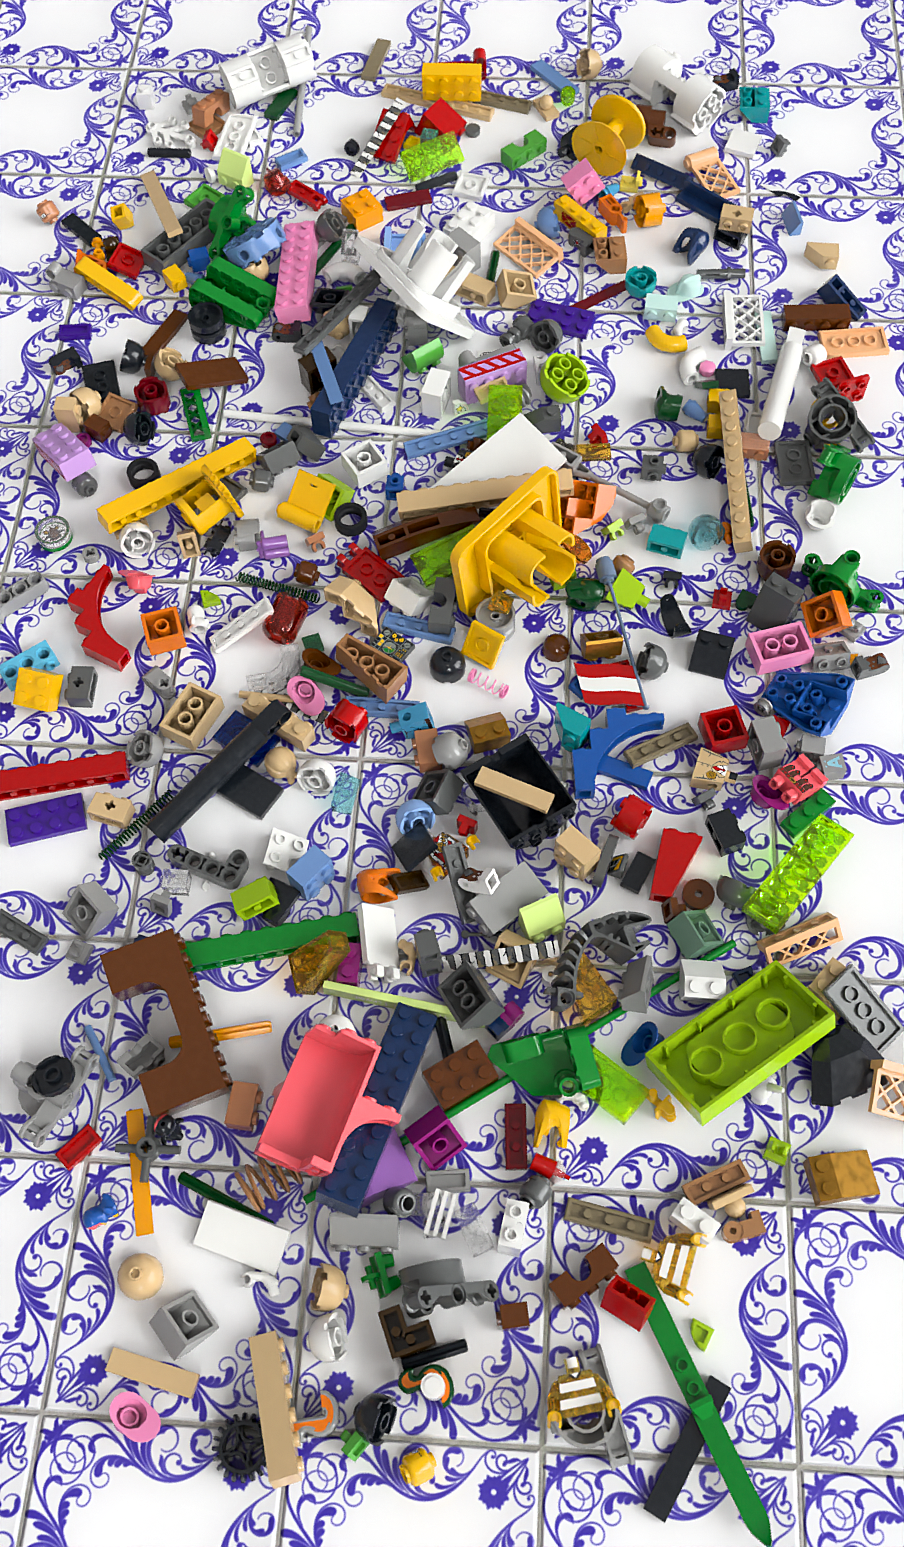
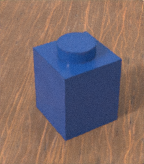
M206 246L188 250L189 257H186L188 266L192 267L194 273L205 271L210 263Z

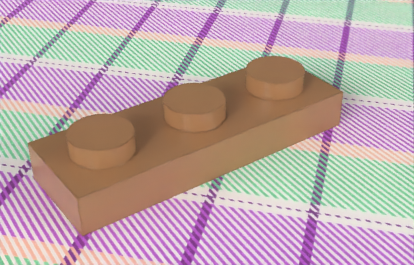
M738 1159L682 1185L681 1189L687 1200L694 1205H698L749 1181L751 1178L742 1160Z

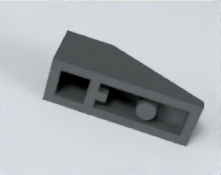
M559 405L540 407L524 414L541 433L561 432Z

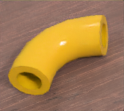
M658 325L650 326L645 332L649 342L661 351L670 353L687 351L688 344L685 335H667Z

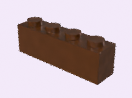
M849 304L784 305L781 314L783 331H789L790 326L806 331L848 329L851 322Z

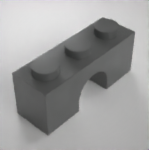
M436 577L434 602L443 603L444 606L430 608L428 632L450 635L451 628L455 627L456 617H453L454 612L457 613L458 602H456L457 595L454 579Z
M434 929L418 931L417 934H414V941L423 978L442 973L441 951Z

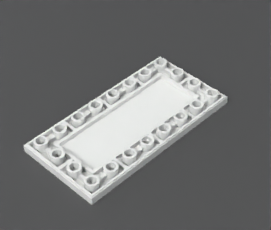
M520 413L430 488H435L438 485L450 486L454 483H470L474 480L500 479L509 475L534 474L543 466H548L556 471L567 462V458ZM498 506L488 508L496 509ZM479 523L454 532L449 536L457 544Z

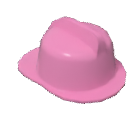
M299 675L289 680L287 683V693L299 709L309 716H316L321 713L325 706V698L316 682Z
M128 1391L115 1396L111 1402L109 1413L116 1430L134 1442L143 1443L155 1438L161 1426L160 1416L156 1410L137 1393Z

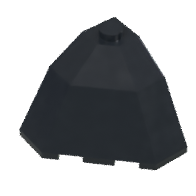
M835 1025L836 1028L815 1042L812 1056V1105L835 1107L841 1104V1100L850 1096L856 1098L867 1093V1089L872 1087L874 1069H870L871 1060L884 1058L866 1037L843 1025ZM881 1075L880 1078L881 1086L888 1084V1080L884 1075Z

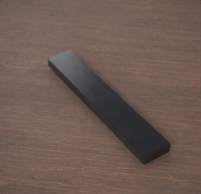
M710 1375L705 1387L708 1393L711 1394L719 1414L732 1388ZM690 1413L643 1507L644 1510L664 1523L705 1443L692 1413Z

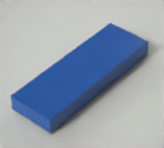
M603 754L597 768V773L645 791L653 776L652 771L641 767L633 769L629 763Z

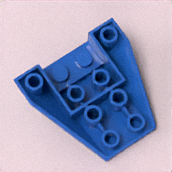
M777 671L761 698L770 701L774 711L802 731L823 737L832 734L848 708L855 678L838 673Z

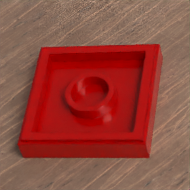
M122 242L118 244L107 262V268L134 280L137 279L145 266L141 251Z

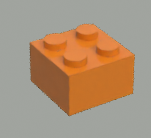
M832 590L800 603L810 638H822L853 626L843 591Z
M176 606L140 615L151 656L187 647Z

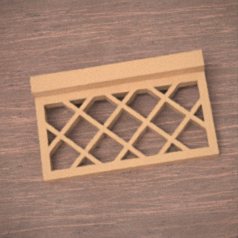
M520 216L515 219V224L493 243L496 249L525 271L532 273V276L536 279L557 261L560 263L564 260L563 248ZM515 231L520 233V236L511 237V234ZM522 240H529L530 244L522 245ZM511 241H520L519 245L511 246ZM502 242H509V246H501L500 244ZM533 248L541 249L539 253H532ZM522 249H530V253L522 254ZM511 250H519V254H511ZM541 257V261L532 262V258ZM543 257H552L550 261H543ZM521 258H530V262L523 263ZM541 266V269L535 272L532 267Z
M884 1059L871 1060L870 1069H874L868 1112L904 1122V1112L898 1115L893 1107L900 1102L904 1108V1093L902 1094L897 1086L898 1083L904 1081V1065ZM881 1075L886 1076L890 1083L884 1089L880 1084ZM890 1089H893L898 1097L892 1102L886 1094ZM881 1096L887 1105L882 1110L876 1108L877 1099Z

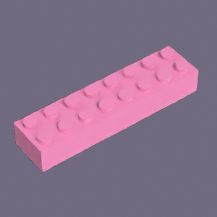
M315 220L284 225L286 241L282 243L274 307L279 323L290 324L294 323L295 320H301V322L311 321L312 308L310 307V302L314 294L319 244Z

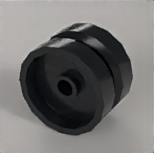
M202 302L189 310L188 321L192 336L197 342L210 345L221 341L225 337L227 329L223 311L219 305L213 302Z

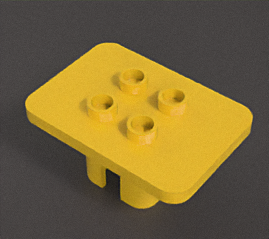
M548 466L541 467L453 548L450 563L459 610L469 617L476 615V608L484 599L499 597L507 589L534 607L541 606L549 599V594L533 584L534 570H537L560 586L572 576L576 567V556L559 545L563 541L573 547L575 545V538L573 534L562 528L558 473Z

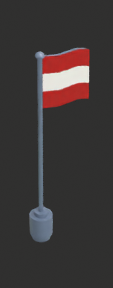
M603 556L596 560L595 568L600 583L609 586L631 665L614 663L587 665L574 662L584 703L594 706L629 705L648 710L649 705L646 703L612 587V583L617 578L615 567L609 556Z

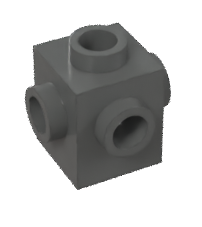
M643 454L640 479L661 481L662 474H666L667 464H663L664 456Z

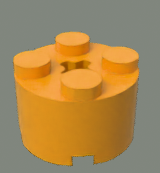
M655 192L636 196L633 210L636 209L634 219L637 226L651 227L662 225L666 205L662 203L660 193Z

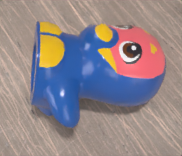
M103 1193L100 1204L84 1212L82 1221L87 1229L94 1230L101 1225H106L110 1217L119 1216L118 1208L112 1196Z

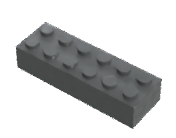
M206 197L178 220L183 230L182 234L168 238L166 231H164L142 248L141 253L144 264L163 276L162 270L174 264L180 268L187 262L186 257H189L188 250L210 244L215 235L209 229V216L215 202Z

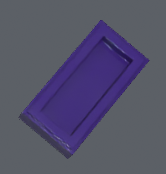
M92 324L59 325V341L91 339Z

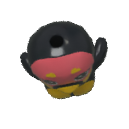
M163 1114L156 1120L154 1131L157 1135L161 1136L163 1145L167 1144V1140L181 1141L184 1135L179 1124L184 1122L183 1118L174 1119L171 1115Z

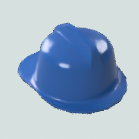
M651 1021L643 1023L623 1046L621 1060L626 1066L639 1064L645 1058L646 1052L665 1039L663 1035L658 1033L656 1024Z

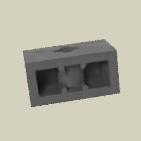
M72 666L71 673H68V688L65 689L64 698L70 707L92 708L98 674L94 667Z

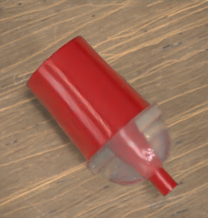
M536 1152L529 1169L546 1177L550 1182H560L563 1178L570 1179V1176L566 1174L564 1165L560 1161H555Z

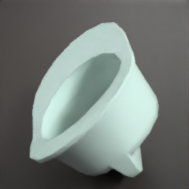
M685 274L679 282L668 288L667 295L679 296L678 302H684L702 295L704 287L701 284L700 275Z

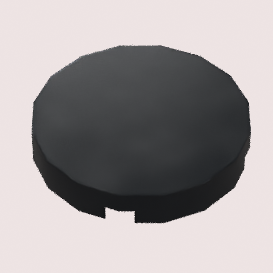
M53 1055L45 1058L37 1065V1070L35 1074H32L31 1080L32 1086L38 1094L44 1097H55L65 1092L71 1086L75 1078V1067L67 1057Z

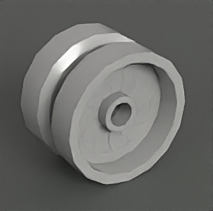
M490 597L480 602L476 608V621L505 636L504 642H506L515 632V608L507 599ZM493 599H500L509 604L505 613L490 609Z

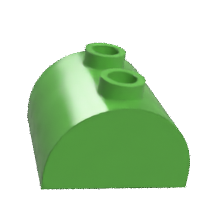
M438 337L402 356L401 359L412 373L418 372L420 375L428 370L427 366L432 365L434 367L441 363L440 359L444 356V349Z

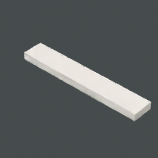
M341 343L329 348L336 357L337 364L346 351V348ZM371 375L368 376L366 384L361 388V391L382 413L396 406V402Z

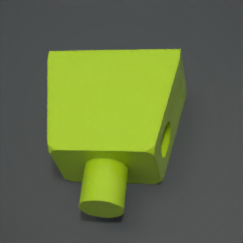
M622 568L612 585L617 604L630 610L633 609L635 604L646 608L650 598L642 594L645 586L627 570ZM609 590L604 600L613 603Z

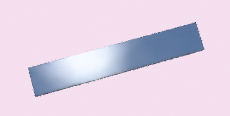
M499 414L403 442L407 459L410 460L468 443V440L473 441V437L482 439L493 436L504 427V424Z

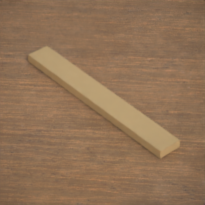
M386 83L381 91V97L393 100L399 98L406 103L430 108L436 102L423 100L422 91ZM445 101L459 115L490 122L495 113V108L466 101Z
M152 170L140 175L168 238L182 234L183 230L155 171Z

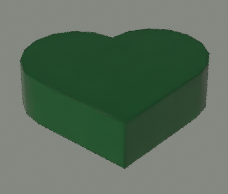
M742 589L736 599L735 607L740 611H745L748 608L751 609L757 595Z

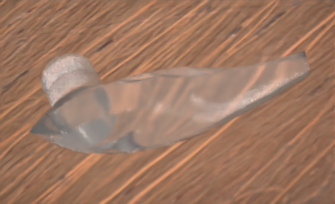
M463 790L461 791L460 795L467 809L473 815L477 816V812L486 811L482 804L476 805Z

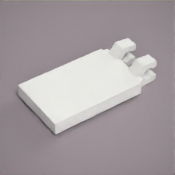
M365 903L357 905L362 960L364 964H368V979L376 981L378 977H384L385 983L391 984L394 980L400 979L394 909Z

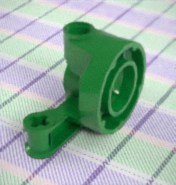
M237 185L232 194L221 197L212 208L209 216V229L215 236L208 250L211 259L219 256L227 260L228 258L223 248L229 242V239L244 234L246 229L257 224L253 218L246 214V205L254 199L252 188Z
M824 444V449L816 461L825 466L819 479H813L807 494L839 505L852 487L862 460L849 454L851 449L840 444Z
M846 551L832 565L823 564L821 558L815 553L805 556L801 571L810 578L809 585L816 597L832 590L843 591L848 609L855 604L869 613L877 612L880 608V603L884 599L883 593L879 590L862 589L859 587L856 580L858 579L857 570L860 565L861 556L857 551Z

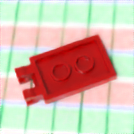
M352 542L348 548L350 549L349 554L353 558L349 560L340 553L336 557L338 560L337 566L342 568V573L348 578L360 581L361 586L370 595L383 603L386 600L384 596L392 579L404 578L405 576L369 548L364 547L361 549Z

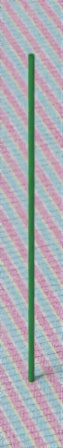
M732 939L698 960L713 961L736 947V942ZM680 971L653 986L650 998L678 982ZM622 1006L618 1007L586 1027L588 1035L628 1011L622 1010ZM509 1075L501 1077L444 1112L448 1119L452 1118L514 1079ZM406 1135L400 1138L403 1147L410 1143ZM318 1188L303 1196L306 1205L315 1200Z

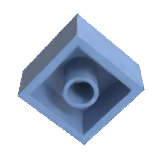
M314 844L286 871L290 886L300 891V896L308 902L311 898L318 896L321 891L320 889L325 884L328 885L332 882L335 871L332 859Z

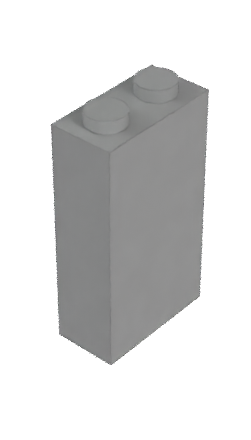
M525 860L499 879L500 884L492 895L479 894L465 905L467 914L470 918L477 921L479 924L478 928L483 935H487L490 938L519 916L520 908L540 900L549 893Z

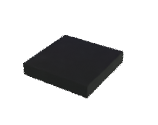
M715 369V380L719 381L718 389H736L737 398H750L748 369Z
M420 821L391 848L404 869L409 873L439 846L425 825Z

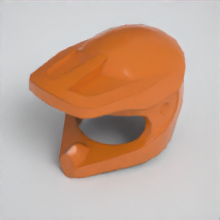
M370 868L360 871L356 875L360 898L364 902L371 904H382L397 900L398 895L395 894L394 890L391 891L385 888V886L389 884L388 877L401 873V870L399 868Z

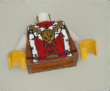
M441 832L435 837L430 833L439 847L423 860L425 872L432 876L435 882L438 881L437 876L443 880L448 875L441 847L462 842L467 859L469 857L468 847L471 850H475L474 844L480 843L479 839L474 834L466 837Z

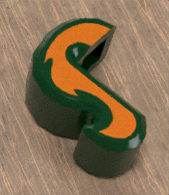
M430 1364L424 1367L418 1376H414L415 1371L412 1368L401 1372L398 1378V1386L407 1395L421 1390V1381L428 1373L439 1374L443 1378L446 1387L445 1394L441 1398L443 1408L445 1409L451 1405L454 1398V1384L448 1370L441 1365Z

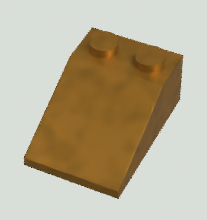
M867 1150L827 1153L808 1157L803 1162L815 1207L880 1194Z

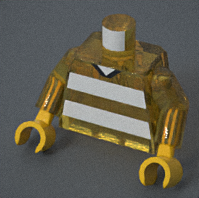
M700 1232L695 1234L677 1233L666 1236L663 1241H659L657 1250L644 1246L640 1258L653 1264L651 1274L654 1275V1282L662 1292L679 1300L686 1306L690 1304L684 1300L685 1296L688 1294L694 1296L686 1288L697 1249L696 1246L706 1247L705 1244H700L699 1240L702 1236L707 1237V1235Z
M578 1357L564 1359L567 1374L558 1376L557 1381L551 1384L546 1399L547 1427L549 1429L552 1421L558 1422L559 1428H561L562 1419L600 1412L606 1409L609 1417H613L611 1412L613 1408L619 1409L620 1414L622 1413L619 1400L615 1398L610 1386L599 1374L592 1373L591 1369L581 1371Z

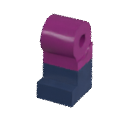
M514 1001L504 1006L505 1011L490 1025H485V1029L497 1041L509 1032L525 1014Z

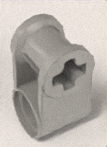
M157 665L141 677L143 682L163 699H172L176 695L172 679Z

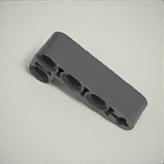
M178 844L170 846L167 851V856L173 866L228 890L238 888L249 868V860L246 853L239 849L234 850L229 855L225 864ZM237 859H244L242 863L235 864ZM199 861L198 865L191 866L192 862ZM217 868L215 873H208L210 869ZM228 876H235L232 881H226Z

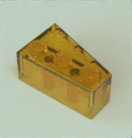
M327 930L288 955L296 994L315 995L322 987L324 981L331 976L351 950L346 932Z
M583 952L577 972L576 991L583 992L584 997L581 1000L576 999L574 1004L580 1018V1023L583 1022L586 1026L615 1007L618 998Z

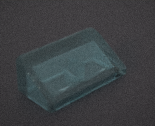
M340 772L331 803L333 812L351 815L360 784L359 779Z

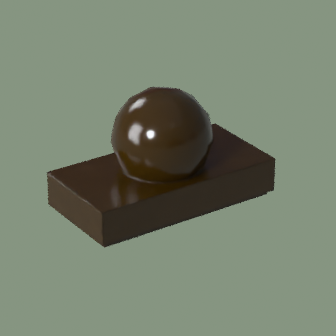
M109 236L103 239L107 261L120 243L118 236Z

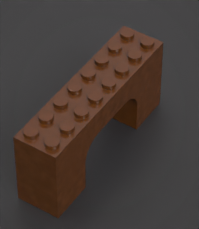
M173 928L100 955L112 995L121 1002L151 990H163L168 995L182 1038L181 1050L178 1056L170 1063L138 1075L150 1114L156 1119L163 1114L174 1115L230 1093V1086L233 1085L230 1073H227L224 1069V1066L227 1065L225 1057L217 1049V1046L220 1045L218 1037L210 1028V1026H213L211 1016L204 1010V1007L207 1006L203 994L197 990V987H200L198 978L190 969L193 968V963L190 956L184 952V949H187L185 940Z

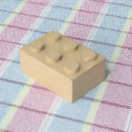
M189 682L159 724L163 736L195 751L225 708L222 698L207 689Z

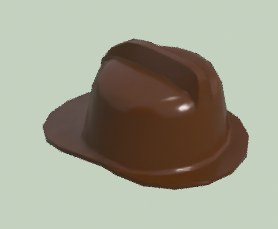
M308 648L302 652L304 666L333 676L341 672L340 664L322 651Z

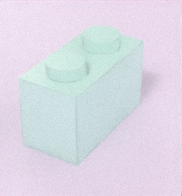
M647 293L643 319L675 323L679 296Z

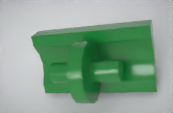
M381 1251L374 1253V1256L369 1258L370 1265L365 1267L366 1276L361 1278V1282H369L370 1290L377 1288L379 1298L382 1299L401 1287L398 1275L387 1276L386 1269L395 1266L393 1255H382Z

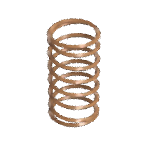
M258 1156L257 1161L268 1186L249 1164H245V1172L254 1192L243 1180L239 1172L235 1171L234 1175L254 1209L260 1213L261 1209L265 1210L266 1206L251 1173L273 1201H278V1195L265 1167L285 1192L290 1193L291 1189L281 1166L275 1164L280 1175L279 1177L264 1158ZM286 1168L298 1184H303V1178L300 1173H294V1171Z

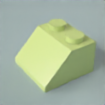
M224 147L217 168L219 183L232 189L237 185H242L245 188L250 187L254 183L250 157Z
M556 893L519 909L518 924L526 939L539 943L546 936L551 934L557 935L564 930L566 920Z

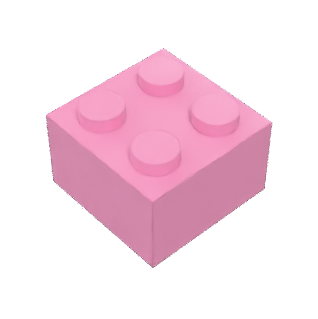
M586 157L561 177L565 187L580 206H583L605 188L599 175Z

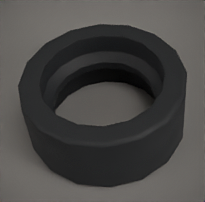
M150 458L135 459L127 467L126 473L130 485L134 489H138L149 482L161 478L157 463ZM149 469L153 471V474L146 479L134 478L135 474L141 470Z
M348 502L339 506L334 513L337 531L347 537H354L364 532L368 523L365 508L354 502ZM348 514H356L361 517V520L353 525H346L341 522V519Z

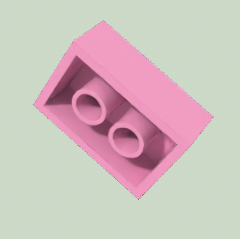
M801 621L749 633L745 643L757 675L808 664L811 662L815 652Z

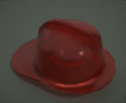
M266 168L267 173L263 176L265 189L272 196L277 197L285 194L291 187L290 180L280 169L274 168L270 170Z

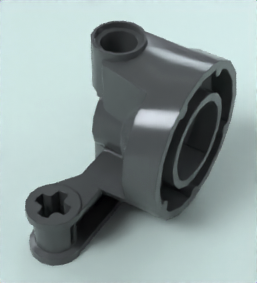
M827 377L823 378V381L818 385L811 387L812 394L818 400L809 411L805 434H803L804 439L809 440L811 447L817 446L821 442L825 444H838L849 437L855 450L858 453H862L863 449L875 443L873 435L857 417V410L854 404L848 398L841 396ZM833 415L838 425L835 429L831 430L826 428L822 421L831 418Z
M459 1258L420 1263L398 1271L400 1286H403L404 1291L402 1304L406 1313L412 1319L431 1314L435 1305H441L444 1309H450L463 1305L466 1300H469L473 1305L480 1306L485 1301L494 1302L499 1297V1289L494 1281L466 1282L462 1261Z

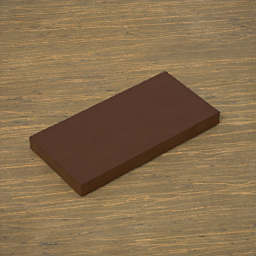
M236 357L175 363L174 367L187 390L248 383L249 380Z

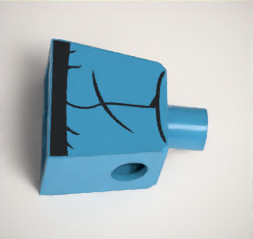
M426 702L398 711L399 721L389 723L392 734L402 731L406 739L415 738L414 731L435 728L433 717Z

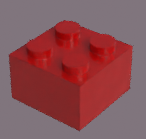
M737 705L700 713L697 725L707 750L716 754H722L746 748L749 735Z

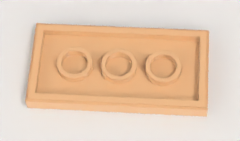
M883 326L818 331L817 334L819 344H822L827 351L826 359L839 356L851 358L889 355L890 352Z

